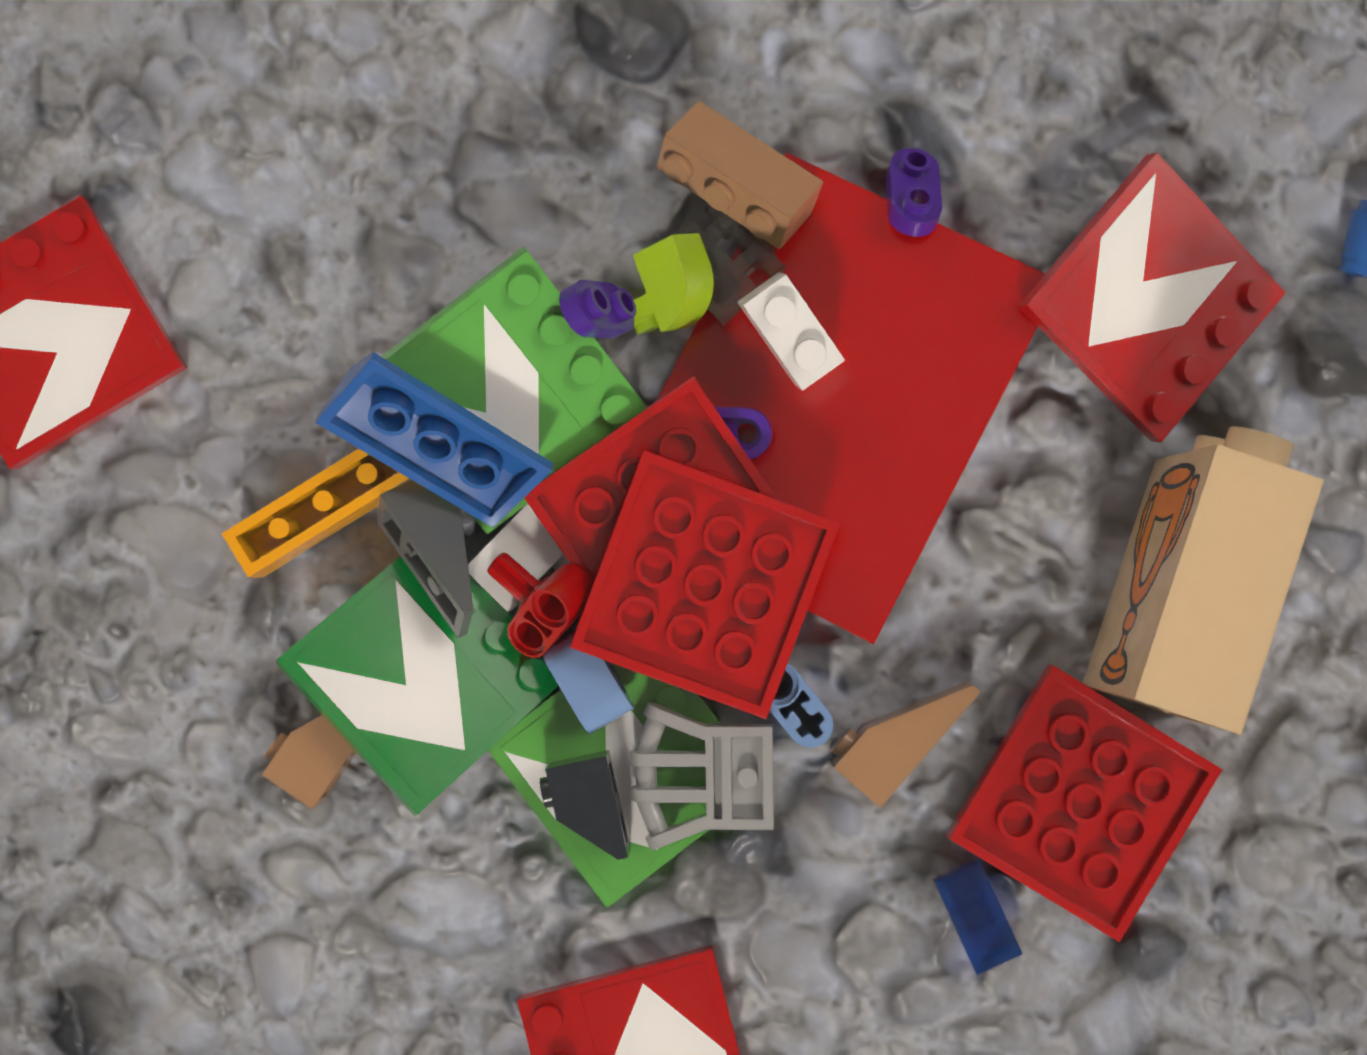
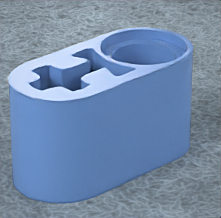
M574 631L555 642L542 656L580 723L589 734H592L635 707L610 662L570 648Z
M787 663L785 671L788 672L791 679L790 688L784 695L774 698L770 712L797 744L807 748L818 747L824 744L832 734V715L797 670ZM802 690L805 692L806 697L797 700L811 716L817 712L821 715L815 721L819 729L813 734L806 729L799 733L796 731L800 727L801 721L790 707L784 715L779 712L780 708L793 703Z

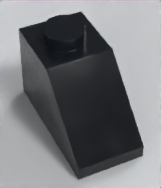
M606 750L550 762L545 769L546 777L540 778V790L545 808L553 807L558 822L617 860L628 858L631 847L610 751Z

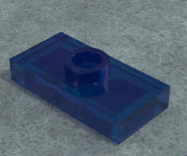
M978 858L932 879L976 975L1023 954Z

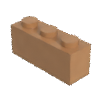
M698 101L664 135L657 169L666 174L673 182L683 185L707 201L711 207L722 211L749 229L753 235L764 239L779 250L812 214L823 184L822 180L701 101Z

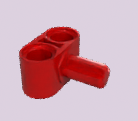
M504 552L499 554L487 569L488 574L521 602L517 609V614L507 628L508 637L517 651L531 658L540 657L545 654L572 626L582 613L593 585V579L588 572L580 566L571 563L563 564L552 575L545 577L539 582L516 560Z

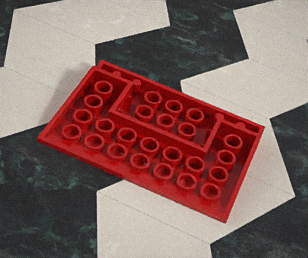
M786 152L784 155L786 158L823 181L812 214L780 250L764 239L756 237L746 228L713 291L708 309L697 322L658 399L693 376L713 406L754 408L767 416L772 425L773 438L770 446L763 454L750 459L779 501L840 523L808 612L874 644L1038 328L1018 305L1045 273L937 223L934 231L928 235L919 237L905 235L896 230L890 223L887 199ZM778 272L788 276L845 359L844 362L803 391L794 385L737 303ZM743 424L739 428V436L744 442L749 443L755 440L757 432L753 425Z

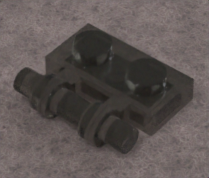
M708 204L705 212L714 221L703 231L690 218L673 235L700 233L711 263L714 279L713 294L708 310L724 326L741 310L737 302L757 288L749 276L755 270L761 269L771 278L778 272L782 273L785 270V265L775 255L776 248L764 239H759L749 229ZM730 238L743 251L734 261L719 247L725 240Z

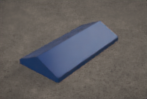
M372 352L350 367L318 414L315 422L492 528L553 470L554 465L551 461L375 352Z

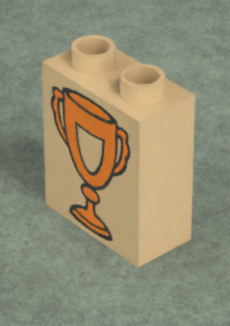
M1234 426L1229 427L1226 439L1199 435L1196 437L1191 451L1155 460L1082 682L1083 684L1095 690L1179 718L1235 734H1242L1324 479L1288 468L1294 449L1293 443L1270 433Z

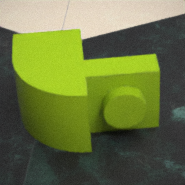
M700 233L671 235L633 254L647 293L634 299L637 312L634 316L635 322L632 329L636 330L637 335H644L660 329V332L685 329L697 323L709 307L714 286L711 263Z

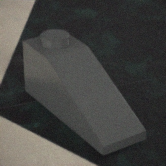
M413 480L381 494L376 522L459 639L468 633L473 613L461 509Z

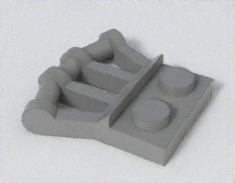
M650 701L647 702L643 713L647 719L635 750L630 751V764L636 766V785L631 787V801L637 803L649 832L645 838L650 850L661 848L704 830H774L773 724H706L677 713L664 705ZM666 726L705 740V751H660L657 748ZM656 767H706V786L656 785ZM659 803H706V813L668 826Z

